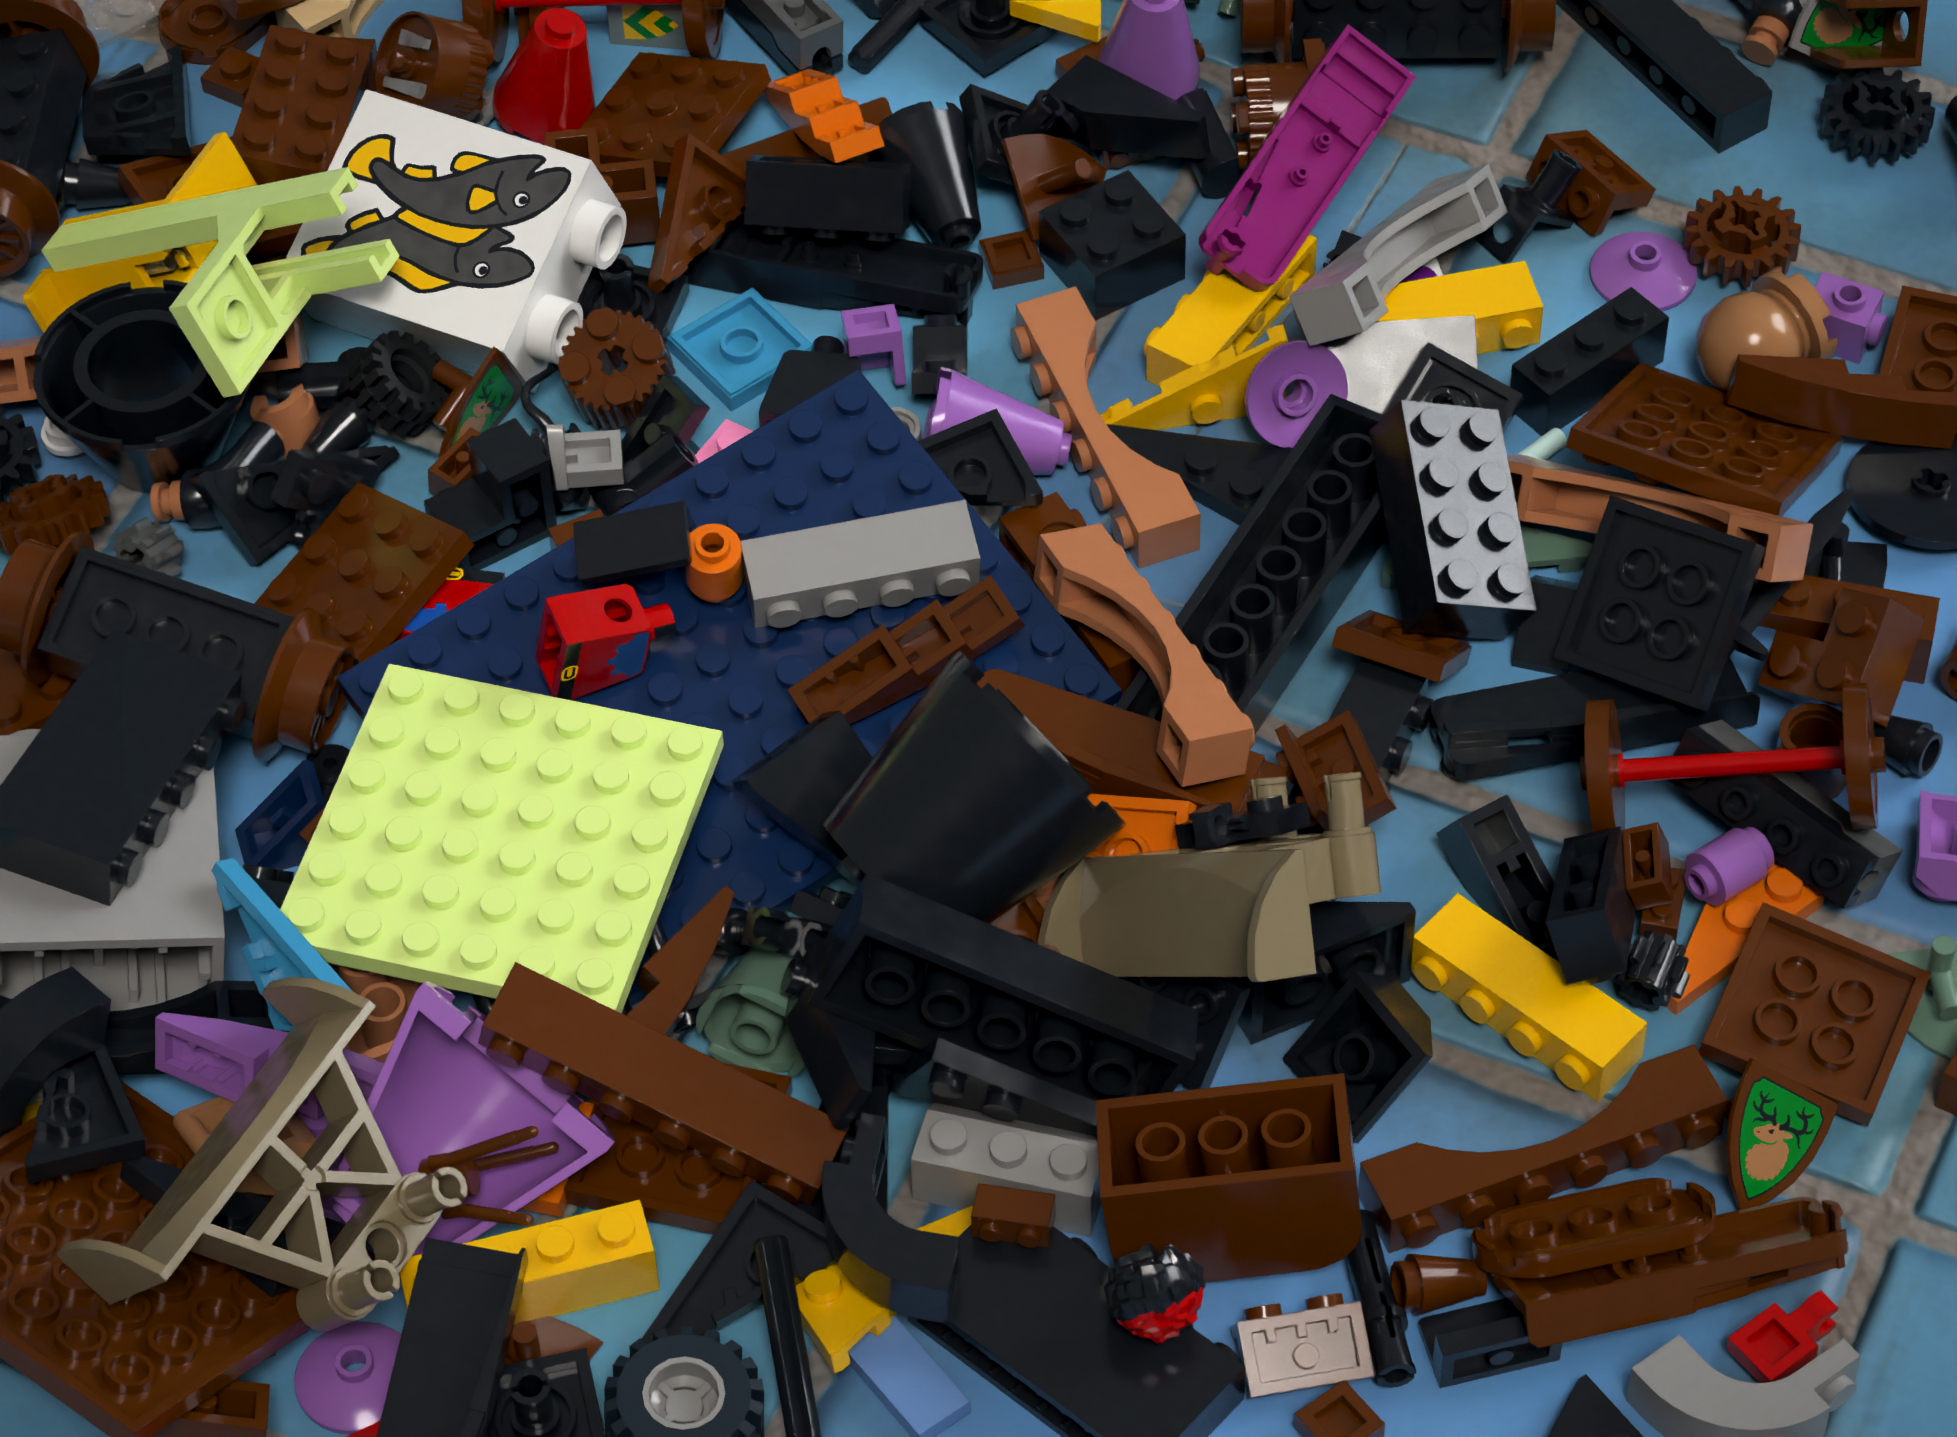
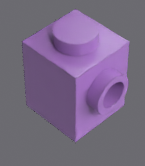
M1823 271L1815 289L1822 297L1831 314L1823 319L1828 339L1837 337L1836 357L1860 364L1869 344L1877 347L1886 329L1888 316L1880 314L1884 291Z

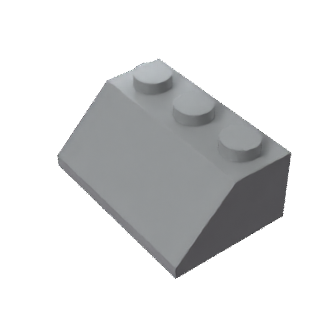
M935 1102L926 1110L911 1157L913 1200L962 1210L974 1204L978 1183L1055 1194L1056 1210L1053 1226L1059 1231L1092 1237L1101 1206L1096 1136L1020 1120H1000L986 1113Z

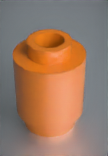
M721 524L699 526L690 533L692 562L685 566L686 582L689 589L703 601L709 603L723 602L729 599L742 584L741 541L738 535L727 526Z

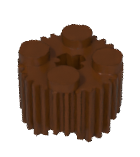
M604 307L591 311L587 318L582 321V328L576 326L573 328L575 335L567 336L566 340L569 345L562 346L561 350L564 355L559 357L558 367L561 380L578 413L581 412L588 425L592 423L598 431L602 427L605 431L619 430L622 426H625L628 431L644 404L652 395L663 374L674 375L676 371L658 329H654L650 321L645 323L641 315L634 318L633 313L630 311L624 316L620 310L614 312L611 308Z

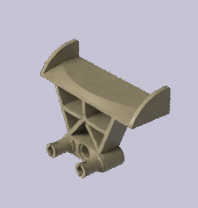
M1361 772L1322 776L1329 830L1323 831V834L1297 835V830L1282 835L1234 842L1209 849L1195 850L1194 847L1121 856L1083 857L1072 865L1059 879L1045 907L1038 944L1054 946L1061 954L1116 977H1248L1251 982H1266L1316 974L1309 904L1336 898L1381 893L1375 832H1372L1371 826H1365L1360 778H1362ZM1287 776L1248 780L1249 786H1251L1252 799L1282 795L1283 805H1288Z
M287 977L269 982L262 991V996L294 1026L124 1246L109 1241L81 1239L65 1243L57 1253L59 1259L111 1305L166 1282L187 1253L191 1251L299 1289L296 1297V1307L300 1318L313 1330L322 1332L362 1319L373 1310L378 1302L394 1297L391 1292L399 1290V1272L439 1219L442 1210L458 1206L462 1203L459 1199L466 1197L467 1183L462 1173L453 1167L437 1169L430 1175L412 1172L401 1176L342 1052L376 1007L375 1004L369 999L342 986L314 978ZM313 1089L329 1124L301 1159L277 1135ZM343 1152L351 1171H327L339 1154ZM252 1169L277 1191L245 1235L211 1224ZM320 1196L365 1198L330 1245ZM283 1229L288 1250L272 1245ZM366 1241L373 1248L374 1261L367 1254Z

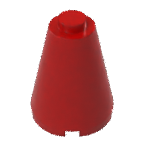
M550 8L541 12L497 80L492 97L493 111L499 124L511 135H513L515 130L529 137V141L545 145L544 132L579 129L595 110L596 102L586 25L582 18L573 11L564 8Z

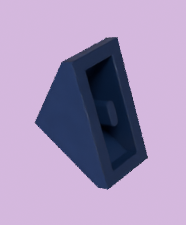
M304 759L235 829L244 864L278 870L300 865L309 844L299 833L326 806L313 762Z

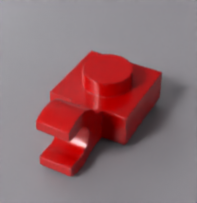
M1821 1290L1811 1295L1789 1315L1776 1303H1773L1728 1337L1727 1351L1759 1383L1783 1379L1817 1357L1818 1345L1815 1342L1825 1337L1836 1327V1323L1830 1317L1838 1311V1306Z

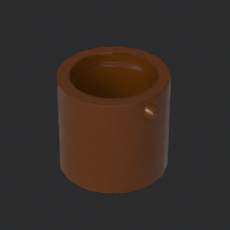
M1818 703L1803 704L1793 708L1786 713L1780 722L1776 750L1840 746V740H1844L1842 711L1829 705ZM1841 769L1795 772L1832 800L1838 797L1846 786V775H1842Z

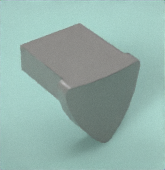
M563 424L547 425L552 478L556 491H569V488L624 484L620 429L565 433Z

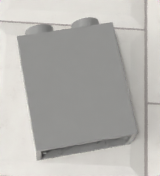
M25 729L10 735H0V785L41 729ZM214 766L210 771L203 769L196 779L194 792L188 805L184 809L177 808L169 819L168 830L160 846L157 848L150 847L143 857L142 867L135 883L131 887L123 886L110 906L0 868V995L13 999L36 982L72 966L111 999L110 1011H122L159 1004L189 994L214 981H224L225 928L223 903L217 891L215 876L211 871L215 862L220 861Z

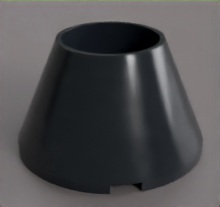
M163 280L164 287L132 289L131 282H127L92 293L67 308L51 323L42 335L34 353L36 363L34 380L32 381L36 398L45 415L118 483L138 492L150 493L152 485L156 482L165 481L170 486L172 481L181 480L185 470L206 467L217 461L251 383L250 381L241 395L224 398L169 310V307L187 285L185 282Z

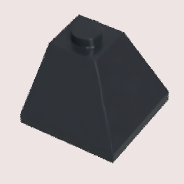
M1355 971L1284 1055L1283 1059L1298 1078L1344 1073L1353 1143H1359L1433 1057L1431 1020L1396 977Z

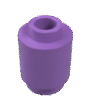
M1746 827L1744 829L1733 828L1687 856L1685 861L1686 871L1684 873L1686 885L1697 899L1714 906H1719L1763 880L1767 875L1768 869L1774 864V852L1767 838L1754 827Z

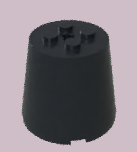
M958 650L948 660L825 819L823 825L848 854L841 862L860 883L866 873L991 924L1116 835L1127 823L1107 802L1102 800L1095 807L1087 797L1095 788L999 689L996 690L989 682L983 688L977 684L985 675L969 658Z

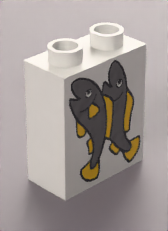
M366 89L327 170L348 167L358 183L357 188L353 192L340 194L347 210L341 216L302 223L286 258L384 239L391 240L399 254V258L382 282L312 295L303 309L313 320L373 340L384 332L387 335L390 331H398L400 337L407 332L413 335L414 344L423 340L429 345L426 352L430 356L437 352L443 360L457 368L476 373L491 349L496 347L522 385L533 376L544 371L549 362L558 365L559 357L564 355L561 350L562 346L569 345L566 340L567 336L575 335L573 330L575 326L579 328L583 326V310L577 301L592 268L604 270L612 265L621 250L626 233V213L621 208L620 202L592 160ZM537 384L530 392L535 393L539 384Z

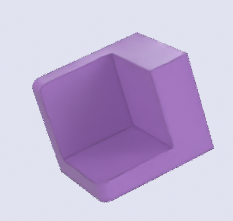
M894 304L841 311L844 353L849 354V357L858 356L861 359V370L890 366L895 386L906 385L902 330Z

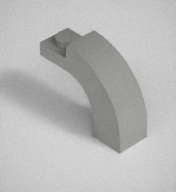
M1678 1335L1631 1368L1626 1401L1647 1423L1665 1437H1824L1829 1413L1843 1406L1856 1390L1855 1379L1861 1355L1843 1338L1790 1376L1772 1382L1751 1383L1739 1381L1718 1372Z

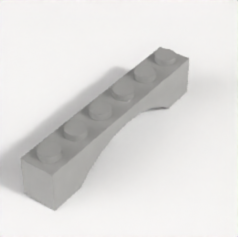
M1489 164L1436 178L1289 296L1293 305L1295 320L1303 329L1309 346L1362 333L1388 312L1385 299L1400 281L1438 255L1486 231L1508 212Z

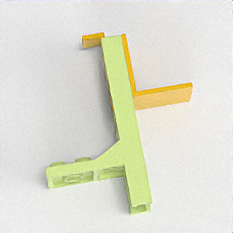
M221 132L213 135L165 199L66 219L41 250L51 268L41 271L23 294L22 299L42 332L45 333L51 323L67 308L104 288L131 282L132 289L164 287L163 280L185 282L187 285L169 307V310L224 398L241 395L312 295L382 282L399 258V254L391 240L384 239L251 265L246 255L265 230L343 215L347 208L340 194L353 192L357 188L358 183L350 169L345 167L257 185L228 134Z

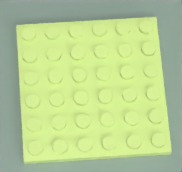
M388 664L280 910L327 963L420 983L428 981L443 988L496 999L512 967L517 962L622 1013L724 746L723 731Z

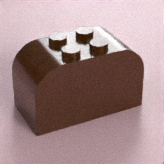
M1344 1073L1095 1100L1100 1198L1111 1254L1114 1260L1127 1254L1138 1252L1140 1247L1149 1243L1160 1253L1161 1249L1165 1248L1168 1243H1171L1179 1251L1189 1253L1197 1264L1204 1267L1203 1281L1210 1282L1320 1269L1343 1259L1358 1244L1362 1225L1352 1126Z

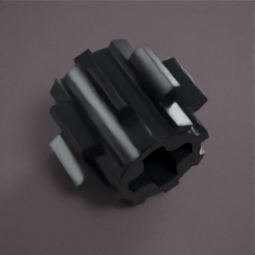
M1651 930L1645 931L1643 936L1637 934L1633 944L1630 945L1626 971L1618 973L1614 982L1619 985L1617 992L1621 997L1625 996L1631 1005L1637 1008L1639 1006L1649 1008L1650 1011H1658L1659 1006L1666 1007L1671 996L1681 999L1690 974L1685 971L1689 962L1688 957H1684L1686 949L1683 945H1678L1673 940V937L1666 933L1661 935Z

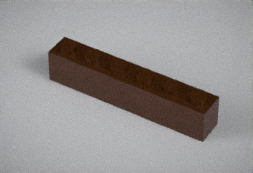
M517 962L512 967L481 1028L478 1044L486 1047L488 1056L498 1063L510 1068H519L521 1064L543 1075L541 1077L542 1081L555 1091L565 1095H575L578 1092L598 1102L597 1107L607 1116L625 1123H629L634 1119L654 1129L653 1135L664 1144L679 1150H685L689 1146L709 1156L710 1164L721 1172L734 1177H741L744 1173L765 1183L764 1188L791 1204H798L801 1201L811 1206L822 1183L824 1160L833 1161L848 1128L846 1131L833 1127L828 1114Z

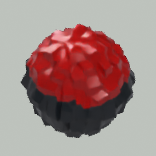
M1149 1243L1140 1247L1138 1252L1130 1253L1114 1260L1115 1263L1108 1268L1109 1282L1104 1285L1107 1298V1312L1116 1319L1117 1324L1124 1326L1132 1335H1139V1337L1152 1340L1155 1343H1163L1168 1338L1179 1336L1180 1329L1193 1324L1197 1320V1311L1201 1307L1203 1289L1206 1286L1203 1281L1204 1267L1197 1264L1189 1253L1179 1251L1171 1243H1168L1158 1253L1153 1245Z

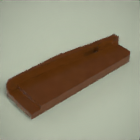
M987 670L983 673L985 676L977 682L981 688L989 682L996 690L999 689L1095 788L1091 794L1183 800L1197 805V808L1231 802L1233 812L1248 811L1246 801L1252 800L1251 786H1249L1248 780L1287 776L1289 768L1265 761V755L1249 750L1245 774L1181 787L1156 752L1161 721L1004 670Z
M1798 1197L1716 1215V1228L1708 1237L1696 1244L1681 1249L1544 1278L1518 1279L1490 1273V1280L1524 1315V1324L1526 1325L1529 1342L1541 1348L1696 1313V1310L1747 1296L1750 1293L1769 1287L1793 1282L1830 1269H1841L1845 1267L1844 1255L1849 1249L1846 1229H1841L1843 1211L1839 1203L1831 1200H1822V1203L1814 1198ZM1766 1274V1275H1763V1276L1756 1277V1278H1753V1279L1748 1280V1277H1753V1276H1757V1275Z

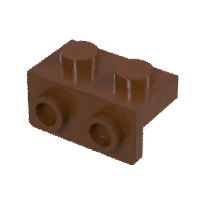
M1349 710L1298 738L1286 724L1275 729L1283 750L1276 753V758L1280 766L1289 768L1287 773L1288 780L1292 784L1298 782L1303 794L1295 797L1296 804L1307 802L1311 822L1309 825L1312 829L1320 825L1324 830H1329L1324 782H1322V776L1361 772L1362 778H1360L1365 826L1397 809L1359 724Z

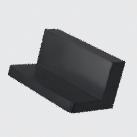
M680 501L573 523L576 570L580 583L585 586L691 564L690 533L697 526L686 502Z
M1508 1298L1431 1315L1419 1320L1418 1330L1439 1388L1560 1360L1562 1343L1541 1348L1530 1343L1526 1325L1524 1324V1315Z

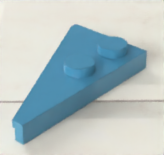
M234 857L215 862L211 871L215 876L217 891L225 911L238 909L251 943L246 944L241 949L261 995L269 982L287 977L314 978L352 991ZM266 1000L268 1015L274 1030H286L289 1033L294 1026Z

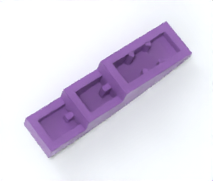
M163 1012L155 1017V1069L236 1102L288 1035V1032L222 1019ZM344 1048L342 1052L367 1102L384 1063ZM313 1089L296 1110L316 1120L325 1115Z

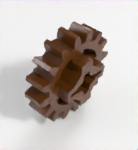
M1734 186L1732 196H1726L1717 189L1713 191L1712 203L1699 198L1696 203V210L1688 212L1683 246L1684 249L1690 250L1689 261L1691 264L1704 262V276L1708 277L1719 272L1722 274V284L1728 285L1733 277L1741 278L1744 287H1750L1753 277H1760L1776 267H1782L1784 275L1788 273L1790 261L1796 262L1798 257L1801 224L1794 223V209L1780 210L1782 198L1779 196L1766 201L1762 199V189L1759 188L1754 190L1751 196L1744 195L1740 186Z
M55 474L48 475L40 482L18 487L8 494L9 502L0 503V548H4L5 554L9 555L14 553L16 548L28 538L57 547L75 531H83L91 535L89 528L103 526L105 524L103 517L111 515L102 482H94L93 476L90 475L78 480L76 474H71L66 478L64 475Z

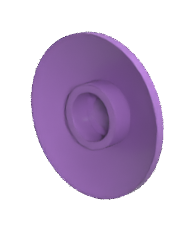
M1628 232L1614 236L1599 246L1591 259L1590 279L1597 293L1607 302L1632 287L1661 311H1666L1678 306L1690 296L1696 284L1697 268L1696 264H1691L1689 261V251L1684 249V246L1677 241L1652 232Z
M1307 340L1290 341L1269 351L1254 368L1246 387V412L1254 430L1266 441L1276 446L1293 448L1330 394L1347 400L1348 383L1344 367L1332 351L1320 344L1309 346ZM1293 381V392L1283 398L1285 388Z
M353 1322L326 1331L310 1343L298 1361L294 1376V1386L298 1402L309 1419L326 1430L347 1435L380 1421L401 1334L390 1327L378 1323ZM353 1364H365L357 1371L345 1370Z

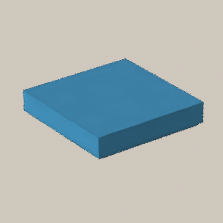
M753 287L667 336L668 350L731 412L768 390L783 353L789 350L811 351L812 343Z

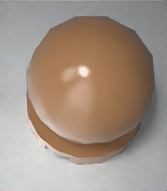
M1776 267L1752 283L1751 292L1742 291L1724 297L1703 316L1696 333V359L1705 379L1717 389L1727 392L1738 354L1832 359L1835 356L1838 342L1837 337L1828 339L1823 319L1831 314L1815 287L1800 273L1797 272L1788 277L1782 273V267Z

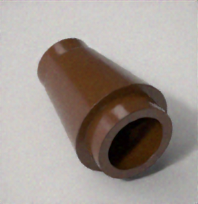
M1407 1254L1404 1261L1393 1262L1390 1270V1280L1397 1305L1405 1311H1411L1414 1316L1471 1300L1474 1297H1482L1487 1292V1273L1475 1263L1474 1259Z

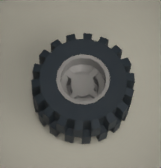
M680 1326V1334L669 1336L666 1328L653 1332L652 1342L647 1344L640 1338L629 1346L630 1358L620 1355L613 1364V1377H607L604 1388L605 1437H764V1388L762 1379H758V1367L751 1357L742 1359V1347L735 1341L730 1340L725 1345L721 1344L720 1333L707 1329L704 1336L694 1335L693 1326Z

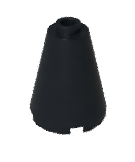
M931 101L919 102L902 108L884 118L877 125L881 132L884 147L868 152L869 161L912 163L910 216L932 245L959 250L966 249L979 234L981 219L965 117L954 103L946 102L948 109H934Z

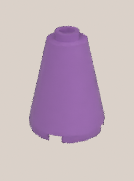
M1123 0L1100 52L1098 61L1174 100L1190 91L1196 90L1199 85L1200 64L1184 0Z
M940 367L933 391L937 392L936 400L933 399L932 405L928 409L922 439L997 408L1033 475H1053L1056 465L1066 466L1071 448L1072 434L1063 432L1064 421L959 372Z

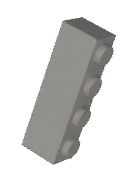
M966 500L741 541L743 578L755 628L764 626L784 628L792 626L803 619L824 615L843 617L857 609L877 605L897 607L907 604L915 598L937 594L956 596L980 582V554Z

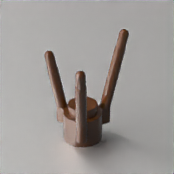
M528 1126L450 1153L429 1155L428 1158L422 1159L418 1172L430 1175L437 1169L453 1167L465 1177L467 1183L466 1197L459 1199L462 1202L460 1205L442 1210L441 1216L443 1220L464 1217L503 1224L530 1226L533 1223V1217L530 1214L466 1204L470 1196H476L479 1193L480 1171L555 1154L559 1150V1145L556 1142H549L487 1155L535 1138L539 1133L536 1126Z

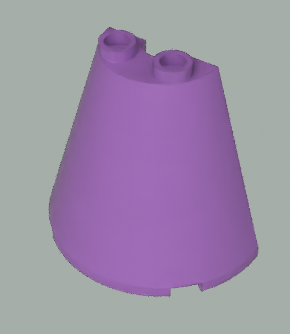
M425 981L414 994L367 1101L401 1176L418 1172L422 1159L428 1158L429 1155L450 1153L514 1130L536 1126L539 1133L535 1138L487 1155L549 1142H556L559 1145L558 1152L533 1160L480 1171L479 1193L476 1196H470L466 1204L516 1212L609 1150L615 1143L612 1132L595 1113L588 1118L578 1110L579 1105L584 1100L577 1093L575 1095H565L555 1091L542 1081L541 1077L543 1075L521 1064L519 1068H510L493 1060L486 1053L487 1048L478 1044L481 1028L487 1016L472 1005H469L464 1012L460 1011L451 1003L455 996L450 991L435 983ZM343 1156L337 1171H351L345 1156ZM332 1197L336 1200L332 1208L347 1223L365 1198ZM440 1214L439 1219L412 1256L423 1253L426 1238L463 1244L472 1241L498 1223L464 1217L443 1220Z

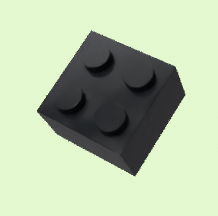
M1129 170L1039 211L1040 257L1067 288L1077 287L1095 321L1185 279L1186 234Z

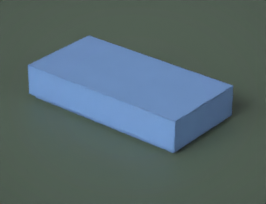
M895 1315L892 1317L891 1325L879 1336L868 1332L848 1351L851 1362L849 1365L911 1437H935L971 1413L970 1400Z

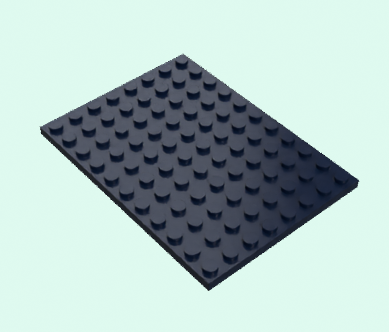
M858 369L612 515L685 501L697 527L705 524H721L732 529L738 535L740 541L966 499ZM966 501L980 554V581L991 575L1025 624L1023 628L971 661L982 673L991 669L1004 670L1112 706L1117 704L1121 699L1122 689ZM573 537L337 676L339 689L363 721L388 664L552 696L535 660L546 598L627 584L634 588L643 608L667 603L674 615L676 634L675 636L650 643L644 671L635 677L575 698L572 701L723 731L724 746L671 882L672 890L664 901L662 911L659 914V919L666 936L670 940L726 885L735 893L730 908H740L748 911V907H767L784 912L791 907L798 889L814 893L822 885L825 886L842 875L742 795L731 781L809 724L787 689L882 624L890 632L936 599L943 607L959 595L942 596L937 594L915 598L909 603L897 607L877 605L857 609L843 617H830L827 615L800 620L796 624L784 628L772 626L755 628L744 578L740 588L729 599L719 603L703 601L689 589L686 582L685 566L584 586L577 577ZM928 686L872 715L850 724L872 758ZM645 950L628 995L631 1006L637 1004L648 995L637 985L642 967L650 959L647 950Z

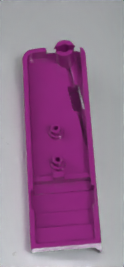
M1348 24L1328 46L1260 144V149L1201 232L1199 246L1205 255L1209 257L1205 261L1204 267L1216 276L1225 269L1255 291L1262 292L1270 288L1282 275L1417 76ZM1259 189L1247 217H1245L1244 213L1255 190Z

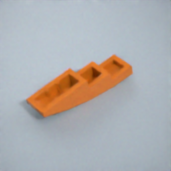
M806 69L771 81L763 91L771 105L798 137L819 155L834 163L884 147L879 126L863 121L858 101L842 96L836 76Z

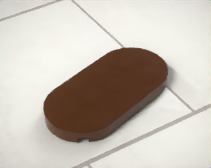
M166 0L162 4L158 15V30L164 49L168 50L181 45L186 62L197 65L213 64L229 46L245 52L268 33L270 24L277 25L275 11L236 21L217 0Z
M1647 1178L1516 1205L1489 1215V1217L1483 1220V1230L1475 1227L1471 1234L1473 1258L1481 1269L1491 1274L1508 1278L1534 1279L1677 1250L1702 1241L1715 1230L1717 1225L1715 1199L1711 1192L1696 1183L1686 1182V1190L1673 1189L1671 1180Z

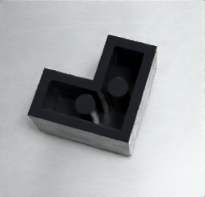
M516 418L495 428L487 429L480 435L467 440L472 478L456 486L446 488L437 495L424 500L426 514L464 531L473 542V548L457 565L458 568L481 570L549 537L548 529L557 526L548 459Z

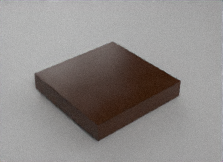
M1368 610L1337 627L1332 644L1334 648L1436 682H1441L1466 666L1472 649L1469 642L1451 636L1405 633L1403 620L1372 610Z

